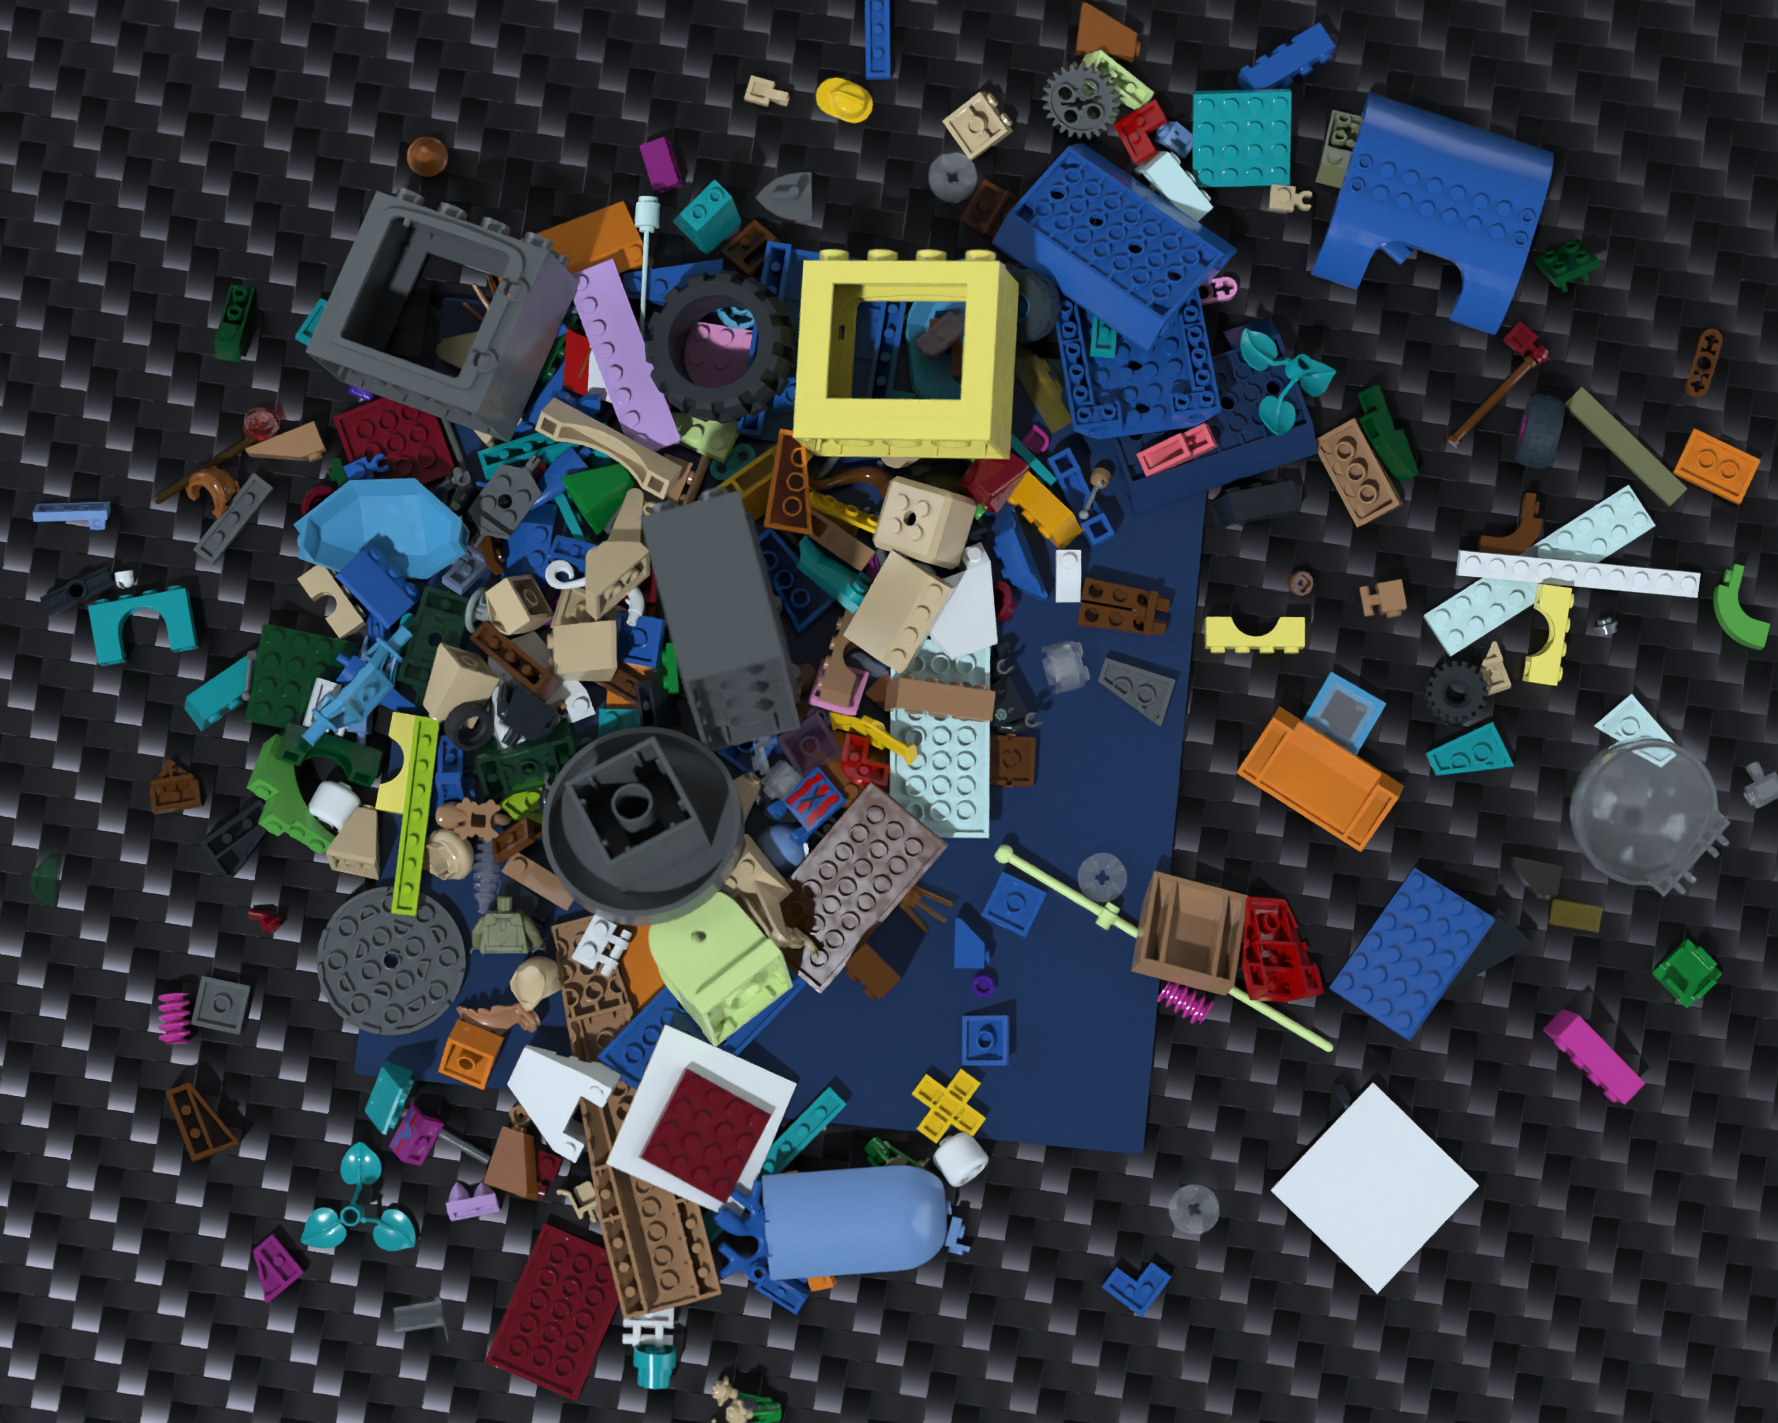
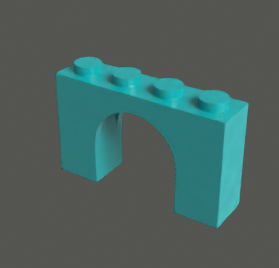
M181 585L168 587L166 592L158 593L157 590L145 591L143 596L134 598L132 594L118 597V601L109 602V599L94 601L95 605L88 606L97 661L102 667L126 662L122 639L123 625L130 615L144 609L157 611L163 616L167 625L171 651L177 653L199 648L189 591L186 588H182Z

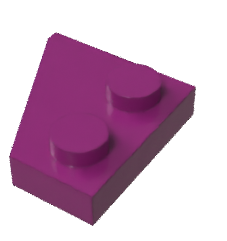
M274 1234L253 1250L258 1266L259 1279L263 1288L264 1301L267 1304L305 1273Z

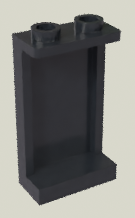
M933 458L910 467V473L914 481L969 497L958 486V482L964 476L959 462L960 458ZM982 517L979 520L973 518L966 543L971 542V545L985 540L984 536L988 534V529L985 527Z

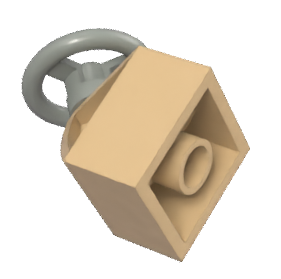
M532 574L506 577L491 589L481 587L473 593L467 604L465 625L467 630L473 634L486 620L499 632L505 635L535 631L554 617V613ZM478 600V605L476 606L475 611L473 612L475 604ZM477 619L482 621L478 627H474L473 623Z

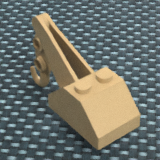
M632 488L627 492L608 540L602 542L598 547L594 546L586 555V612L596 621L650 575V553L641 544L642 523L640 517L649 515L650 509L657 503L646 502L643 492L637 488Z
M744 834L743 845L737 864L719 892L733 899L753 923L759 922L768 938L778 948L781 946L784 948H801L805 945L813 953V957L817 958L819 956L818 948L807 935L803 934L796 927L794 929L785 928L779 903L793 890L748 834Z

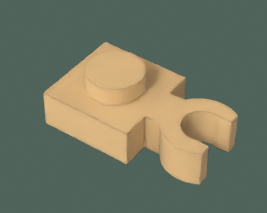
M1272 184L1268 210L1293 213L1294 206H1298L1300 210L1308 211L1311 209V205L1304 204L1302 198H1311L1312 192L1303 191L1300 194H1295L1296 187Z

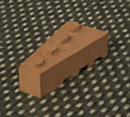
M902 674L901 678L887 682L884 711L893 712V710L901 708L904 709L905 714L915 715L928 712V715L931 717L947 718L950 715L952 719L983 723L992 721L996 691H989L988 686L973 685V688L964 687L963 682L950 681L949 685L941 684L940 679L926 678L925 681L916 680L917 676Z

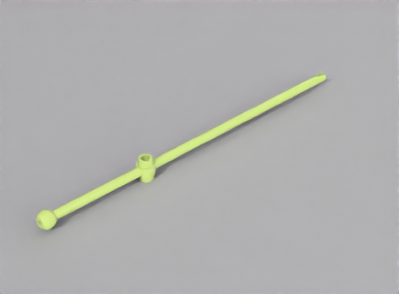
M1001 844L994 855L998 862L1002 864L1011 863L1099 916L1095 923L1108 930L1112 924L1137 938L1138 928L1117 915L1120 911L1119 907L1109 901L1105 907L1100 906L1013 854L1014 851L1009 845ZM1235 985L1228 992L1327 1052L1333 1050V1045L1327 1040L1262 1001L1250 1000L1248 993Z

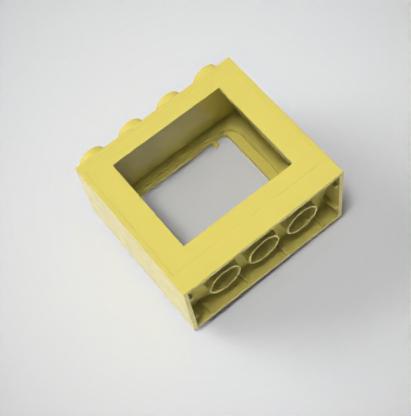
M822 250L819 254V261H804L793 438L814 455L822 457L1010 459L1019 283L1006 270L1004 264L1000 263V261H995L996 254L994 252L971 250L966 252L965 261H946L947 254L945 252L921 250L917 251L916 261H898V253L894 251L871 250L868 252V261H849V253L846 251ZM865 301L966 302L961 400L852 399L858 305ZM840 326L845 327L844 340H842V329Z

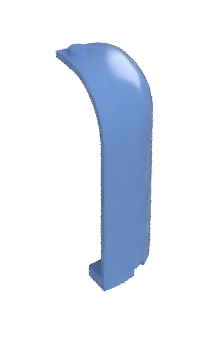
M884 1166L762 1176L765 1218L770 1220V1222H765L770 1280L908 1270L918 1267L933 1258L945 1242L947 1236V1215H952L951 1200L945 1199V1189L940 1179L926 1170L911 1166Z

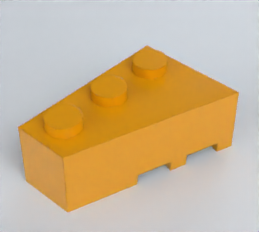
M1029 471L1007 499V502L1014 506V508L1018 506L1022 511L1023 517L1029 523L1033 522L1038 527L1039 532L1059 550H1063L1082 532L1074 514Z

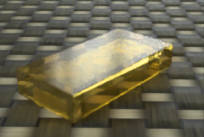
M1553 899L1549 924L1598 933L1603 908Z

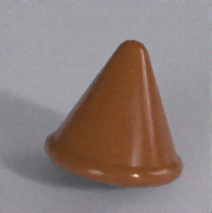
M433 137L418 138L410 145L407 152V161L410 168L416 174L425 177L440 173L445 168L448 160L446 147L442 142Z

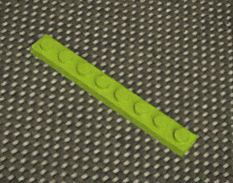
M415 716L391 909V913L417 916L440 722L429 717Z

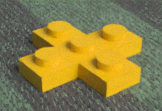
M962 1069L959 1070L947 1088L926 1074L912 1092L913 1096L931 1108L917 1130L936 1144L951 1124L973 1137L986 1118L966 1103L981 1083Z

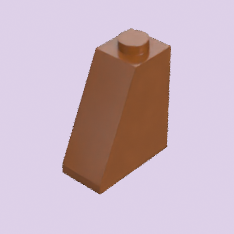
M1082 2L1075 56L1085 57L1086 54L1101 50L1114 61L1133 63L1134 56H1139L1141 45L1140 41H1136L1137 33L1090 4Z
M514 1124L512 1128L502 1126L483 1183L536 1200L538 1192L534 1136L526 1134L527 1129Z

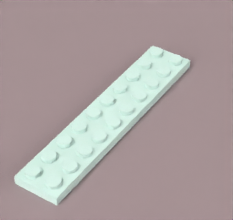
M1628 485L1536 543L1519 556L1598 563L1652 529L1655 524ZM1482 578L1423 617L1449 657L1534 604L1537 584L1546 583ZM1546 584V585L1559 586V587L1562 586V585H1556V584Z

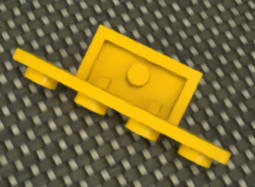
M809 487L810 507L815 508L855 537L859 528L873 534L875 533L879 516L869 515L860 511L856 506L841 503L834 497L822 495Z

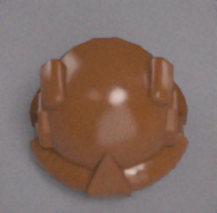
M212 466L210 469L204 468L194 473L189 479V485L186 487L188 497L195 501L200 496V488L204 486L213 497L215 509L212 513L218 519L227 511L228 506L225 504L231 500L234 493L240 491L238 481H234L227 471L219 469L217 466Z

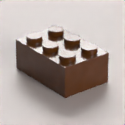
M867 943L844 964L846 968L844 971L845 975L854 984L859 981L864 986L862 992L872 1002L875 999L880 1002L901 982V978Z

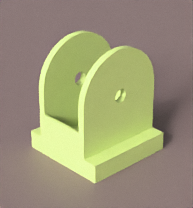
M719 891L708 902L692 913L670 922L650 926V950L658 965L664 984L701 1027L703 1034L714 1047L718 1046L793 987L783 954L770 938L767 939L733 899Z

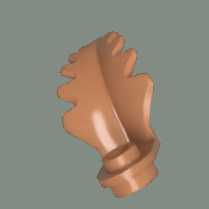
M520 1003L511 1006L496 1005L491 1010L479 1008L476 1011L460 1005L456 1008L460 1018L465 1019L466 1023L488 1032L493 1030L498 1036L505 1034L516 1023H519L523 1030H528L531 1033L536 1031V1027L540 1025L536 1012L534 1010L525 1011Z

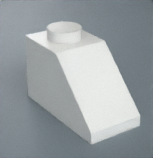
M1056 550V603L1080 602L1081 550Z

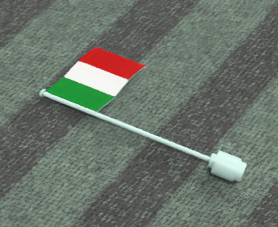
M640 196L639 201L636 203L635 227L640 228L639 231L644 233L639 328L643 340L649 233H654V229L659 228L660 204L658 203V198L653 196ZM567 328L564 387L582 396L586 393L600 394L602 401L612 403L593 351H591L583 373L578 379L591 346L587 337Z

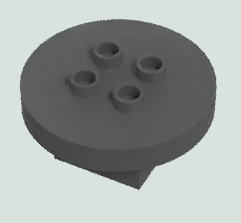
M634 727L607 734L593 741L566 763L553 782L546 799L542 819L543 843L547 858L560 883L568 894L583 908L615 923L635 926L656 925L670 922L692 913L708 902L723 887L733 872L741 853L744 839V813L738 791L728 770L720 759L705 745H702V743L686 734L660 727Z

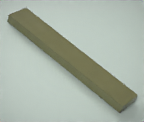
M1583 387L1564 404L1576 418L1669 507L1687 490L1661 462Z

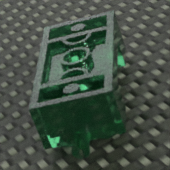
M425 586L411 632L413 636L409 639L397 681L418 690L413 703L416 706L424 707L423 702L438 646H430L429 637L435 633L440 634L443 644L460 648L466 628L465 612L470 598L460 596L450 588H448V591H442Z
M569 722L560 723L555 732L546 738L516 745L514 749L510 747L499 749L496 739L487 741L482 747L473 750L475 765L463 767V778L477 774L480 778L486 801L542 788L545 784L543 779L544 773H549V781L554 780L555 774H559L566 763L579 752V749L592 743L591 736L576 739L571 732ZM526 763L535 765L531 770L522 769V766Z

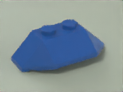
M543 504L528 512L509 539L503 538L502 551L505 556V562H503L504 573L502 575L506 578L532 574L545 599L548 589L545 572L547 566L551 563L547 554L554 542L558 505Z
M1010 506L994 538L995 545L991 546L996 560L1001 559L1004 568L1000 569L1005 583L1009 582L1012 588L1040 601H1045L1048 599L1047 592L1015 508Z

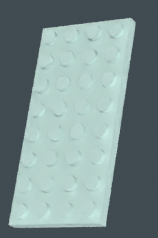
M926 640L909 671L905 674L917 676L916 680L925 681L926 678L940 679L941 684L948 685L950 681L963 682L964 687L973 688V685L988 686L990 691V646L951 660L933 641ZM891 668V680L902 677V674ZM901 708L893 710L890 716V735L905 745L911 742L915 744L917 758L911 765H908L903 757L890 750V796L940 838H989L990 722L952 719L950 715L947 718L931 717L928 715V712L915 715L905 714L904 709Z

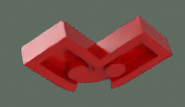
M846 733L840 758V766L844 775L851 782L865 787L873 781L885 791L890 765L866 760L870 738Z

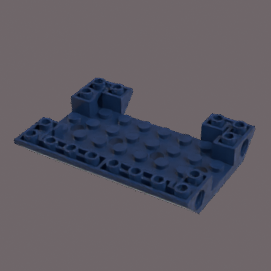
M1268 317L1222 332L1228 351L1211 357L1219 401L1222 398L1228 397L1234 403V407L1229 410L1221 406V412L1201 423L1208 424L1218 447L1146 477L1136 454L1195 427L1143 433L1142 438L1139 440H1132L1129 435L1110 438L1120 465L1118 472L1134 515L1318 453L1313 423L1298 382L1294 383L1283 398V401L1289 402L1294 406L1296 414L1295 422L1286 434L1281 436L1274 434L1260 417L1259 405L1261 401L1267 396H1274L1278 399L1279 395L1291 381L1285 374L1286 365L1274 367L1268 365L1264 371H1258L1249 366L1243 358L1240 341L1242 332L1246 328L1263 333L1274 341L1277 348V357L1273 361H1281L1288 358L1281 336ZM1131 363L1129 365V368L1132 370H1136L1133 364ZM1270 382L1278 384L1279 393L1270 394L1266 389V385ZM1140 405L1136 408L1140 413H1147L1150 410L1146 405Z

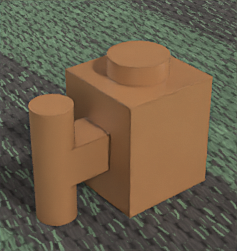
M1402 579L1377 583L1375 595L1370 594L1369 586L1359 588L1365 617L1374 615L1373 606L1378 605L1380 615L1387 614V618L1401 616V612L1407 609Z

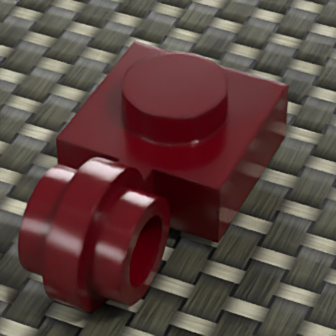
M1520 321L1503 339V342L1521 357L1529 350V356L1537 365L1548 360V350L1542 345L1538 344L1537 347L1533 345L1538 336Z
M538 1150L536 1156V1175L540 1177L539 1181H537L538 1196L536 1200L539 1198L544 1199L548 1187L547 1184H544V1181L547 1179L555 1182L562 1161L561 1157Z

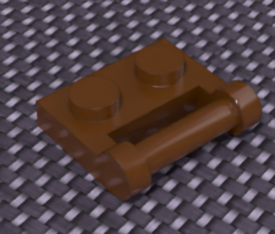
M754 220L724 246L720 252L721 256L737 268L743 276L756 278V273L763 268L765 253L751 266L746 264V262L767 244V241L782 242Z

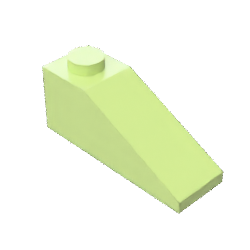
M1099 50L1085 55L1083 61H1085L1086 67L1089 68L1092 63H1095L1094 70L1098 71L1103 67V76L1111 74L1108 80L1109 83L1117 82L1113 90L1120 91V94L1115 99L1121 100V103L1135 110L1149 103L1154 92L1103 51ZM1087 83L1088 85H1090L1092 88L1095 89V87H1094L1091 83Z

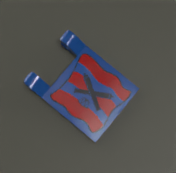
M817 766L782 799L772 803L767 810L775 819H780L789 808L803 825L790 834V839L796 845L802 846L810 834L842 807L847 800Z

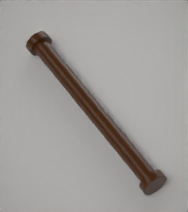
M1526 355L1523 359L1524 362L1453 435H1448L1446 439L1453 447L1457 448L1460 445L1459 442L1504 395L1531 368L1534 369L1537 366V363L1530 356Z

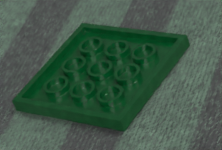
M263 624L250 690L251 697L248 700L245 721L285 729L287 723L303 726L316 678L342 685V690L345 686L336 680L345 666L335 659L340 652H343L350 658L353 655L358 657L360 643ZM330 730V731H328V732L326 733L327 735H331V736H334V737H337V738L342 739V737H338V736L333 735V734H334V731H333V730Z

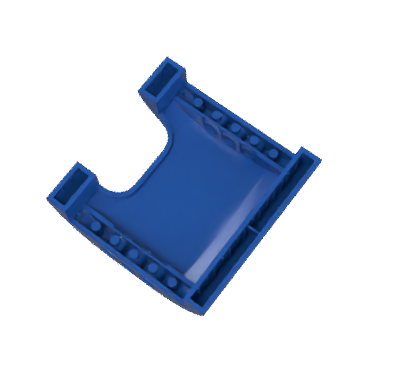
M1369 92L1361 114L1363 119L1322 247L1317 252L1310 275L1357 290L1374 252L1381 246L1389 243L1402 244L1447 259L1456 264L1461 271L1463 283L1461 293L1455 298L1449 321L1496 335L1515 293L1532 243L1551 178L1554 160L1553 153Z

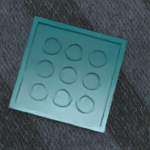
M1291 89L1193 91L1192 176L1196 180L1194 183L1196 187L1290 185Z

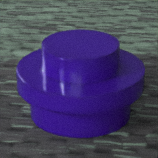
M979 974L971 982V990L978 998L990 997L996 988L994 979L988 974Z

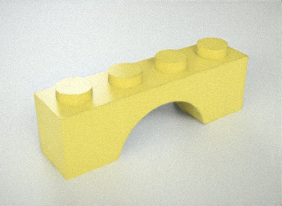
M1537 584L1534 608L1546 618L1549 625V637L1545 646L1539 652L1526 656L1523 681L1557 686L1558 681L1561 680L1563 668L1560 666L1561 657L1565 656L1567 647L1566 642H1564L1565 632L1568 633L1570 628L1568 612L1574 603V594H1571L1572 588Z
M1231 617L1205 618V649H1211V653H1225V649H1235V653H1250V649H1260V653L1269 654L1274 653V649H1284V653L1296 654L1299 653V649L1305 647V617H1280L1271 632L1257 637L1246 635L1238 630Z
M393 712L389 737L401 746L404 754V764L396 778L379 785L375 807L378 811L403 815L416 715Z

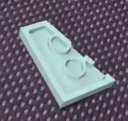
M1632 694L1594 725L1596 728L1661 766L1681 750Z

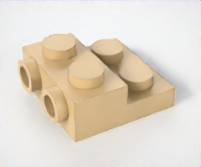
M977 93L943 120V123L969 160H974L990 146L996 145L1012 132V129L1009 127L1012 125V121L1005 113L1000 114L996 108L998 101L991 93Z

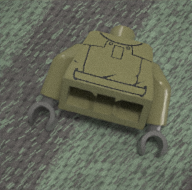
M512 896L497 897L498 910H489L486 915L481 916L472 930L470 954H474L475 949L480 950L481 956H484L485 953H528L531 950V946L533 956H536L537 950H542L544 955L547 954V943L542 940L539 930L531 918L525 915L524 910H512Z

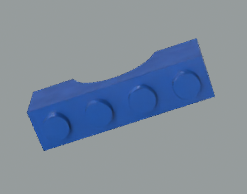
M1070 448L1048 458L1046 464L1052 475L1057 479L1056 483L1091 549L1113 539L1115 533L1104 512L1099 508L1094 499L1088 510V518L1081 519L1079 517V512L1084 510L1091 492Z

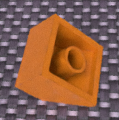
M458 1019L448 1037L438 1072L484 1090L498 1058L504 1038Z

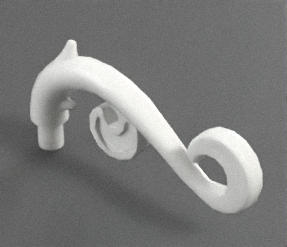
M556 560L551 562L546 568L545 578L551 587L556 589H573L585 586V577L570 582H561L556 579L555 575L560 571L566 572L569 579L574 578V570L569 562ZM638 586L627 594L629 599H625L629 605L628 612L630 613L627 624L631 626H636L638 618L642 616L644 611V597Z

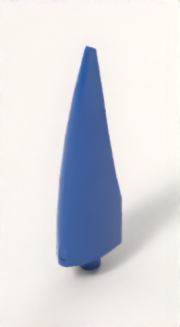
M584 446L578 452L570 447L550 465L537 482L541 495L528 512L566 491L560 478L591 470L584 461L592 453L587 446Z
M340 652L335 660L345 667L336 681L344 686L349 685L357 676L359 670L365 667L367 663L355 655L350 658L343 652ZM394 688L379 703L405 714L431 718L400 695Z

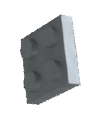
M202 976L191 1024L241 1035L251 986Z

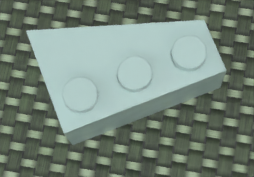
M1157 151L1158 154L1134 169L1138 176L1143 173L1151 183L1149 188L1152 191H1157L1162 198L1197 222L1213 208L1209 203L1211 199L1208 194L1196 187L1194 184L1196 182L1195 178L1188 171H1183L1179 166L1181 163L1179 158L1173 152Z

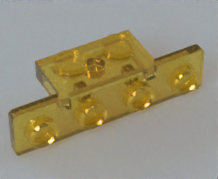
M1016 342L1014 372L1051 433H1055L1072 423L1071 416L1061 402L1062 396L1060 393L1063 390L1056 379L1052 381L1047 373L1050 371V368L1043 358L1040 360L1037 354L1033 356L1026 343Z

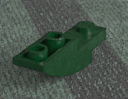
M1372 386L1359 393L1358 396L1365 416L1359 418V422L1376 455L1401 483L1419 475L1403 429L1395 431L1380 386Z

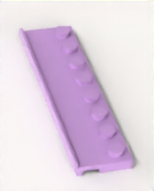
M613 258L572 274L579 281L573 300L623 434L654 452L672 444L680 443L682 440L665 395L658 391L650 377L654 367L653 364L646 362L645 342Z

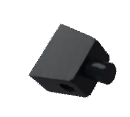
M507 876L497 897L512 896V910H524L525 915L529 916L535 925L543 928L549 915L537 909L541 900L514 879ZM497 897L490 910H498Z

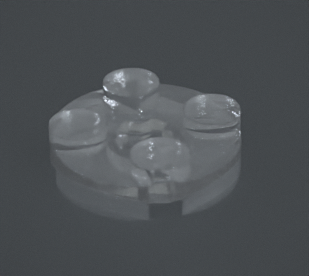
M960 153L944 154L932 163L929 170V185L938 198L947 202L958 203L970 196L975 189L977 180L975 166L965 155ZM957 172V179L959 181L949 183L948 176L946 175Z
M1097 853L1087 858L1080 866L1077 875L1078 885L1083 895L1090 900L1099 903L1110 902L1117 898L1125 889L1127 872L1121 861L1114 855ZM1100 871H1105V875L1109 876V881H1105L1104 885H1100L1099 880H1095V875H1099Z

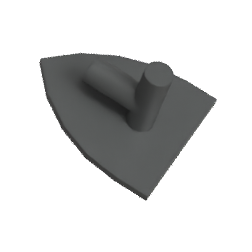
M811 172L787 174L777 178L765 186L756 196V199L767 210L779 217L788 220L812 221Z

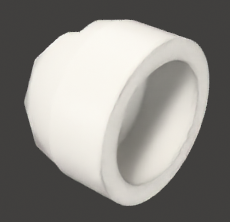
M133 570L113 573L116 585L122 589L129 588L134 583Z

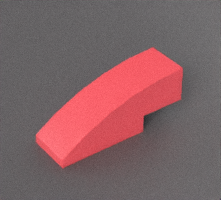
M1203 423L1136 455L1146 477L1208 452L1218 447L1208 424Z

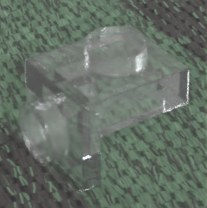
M771 736L758 738L757 743L753 744L755 755L751 756L754 771L759 770L760 775L770 773L765 749L777 746V738L772 739Z

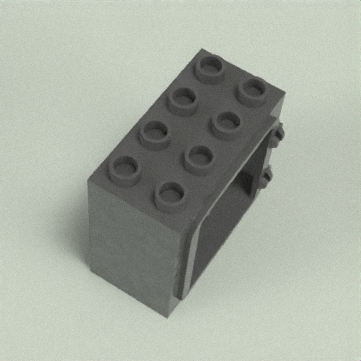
M398 188L395 197L377 191L310 340L306 353L343 383L510 443L579 285V281L566 269L569 259L553 251L552 247L554 244L538 234L526 232L523 241L509 236L511 229L507 225L492 218L483 217L480 226L466 221L468 214L465 211L451 204L441 202L438 210L434 211L423 206L426 200L410 190ZM428 253L502 278L461 373L457 378L449 377L384 353Z
M714 488L703 492L699 496L698 502L679 506V503L676 501H665L654 505L650 509V514L641 516L640 519L682 680L702 745H705L711 751H716L801 728L795 705L801 702L797 689V684L802 679L798 665L791 663L779 614L783 611L781 599L773 595L751 512H744L739 491L729 493L725 488Z

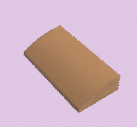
M1353 418L1316 439L1318 454L1357 528L1403 505L1384 466L1371 447L1358 418Z

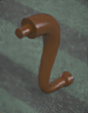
M809 461L807 463L809 487L816 490H828L851 483L863 482L877 487L881 495L885 497L890 480L895 478L888 470L882 467L863 465L850 468L825 479H815L810 474Z

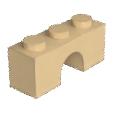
M316 565L300 576L298 580L314 602L325 595L335 597L337 602L336 609L325 619L337 636L345 640L366 625L363 620L366 615L358 604L353 606L349 598L352 595L344 585L341 587L335 580L336 572Z

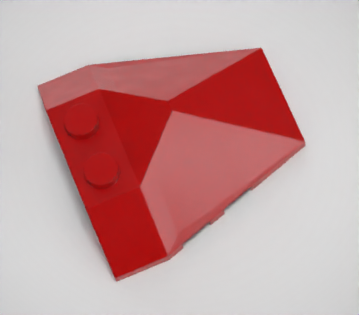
M1246 898L1242 968L1250 1000L1289 1002L1324 993L1319 969L1316 963H1311L1306 950L1309 948L1306 942H1301L1296 929L1299 927L1285 899Z

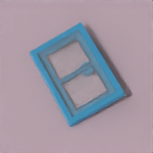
M1330 672L1305 715L1303 722L1357 755L1386 703Z

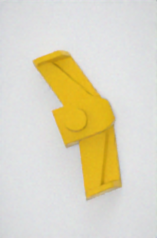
M835 711L829 712L834 731L841 729L870 738V745L881 750L885 747L889 748L903 757L908 765H911L916 760L917 751L915 744L911 742L905 745L886 732L883 723L866 715L862 718H857Z

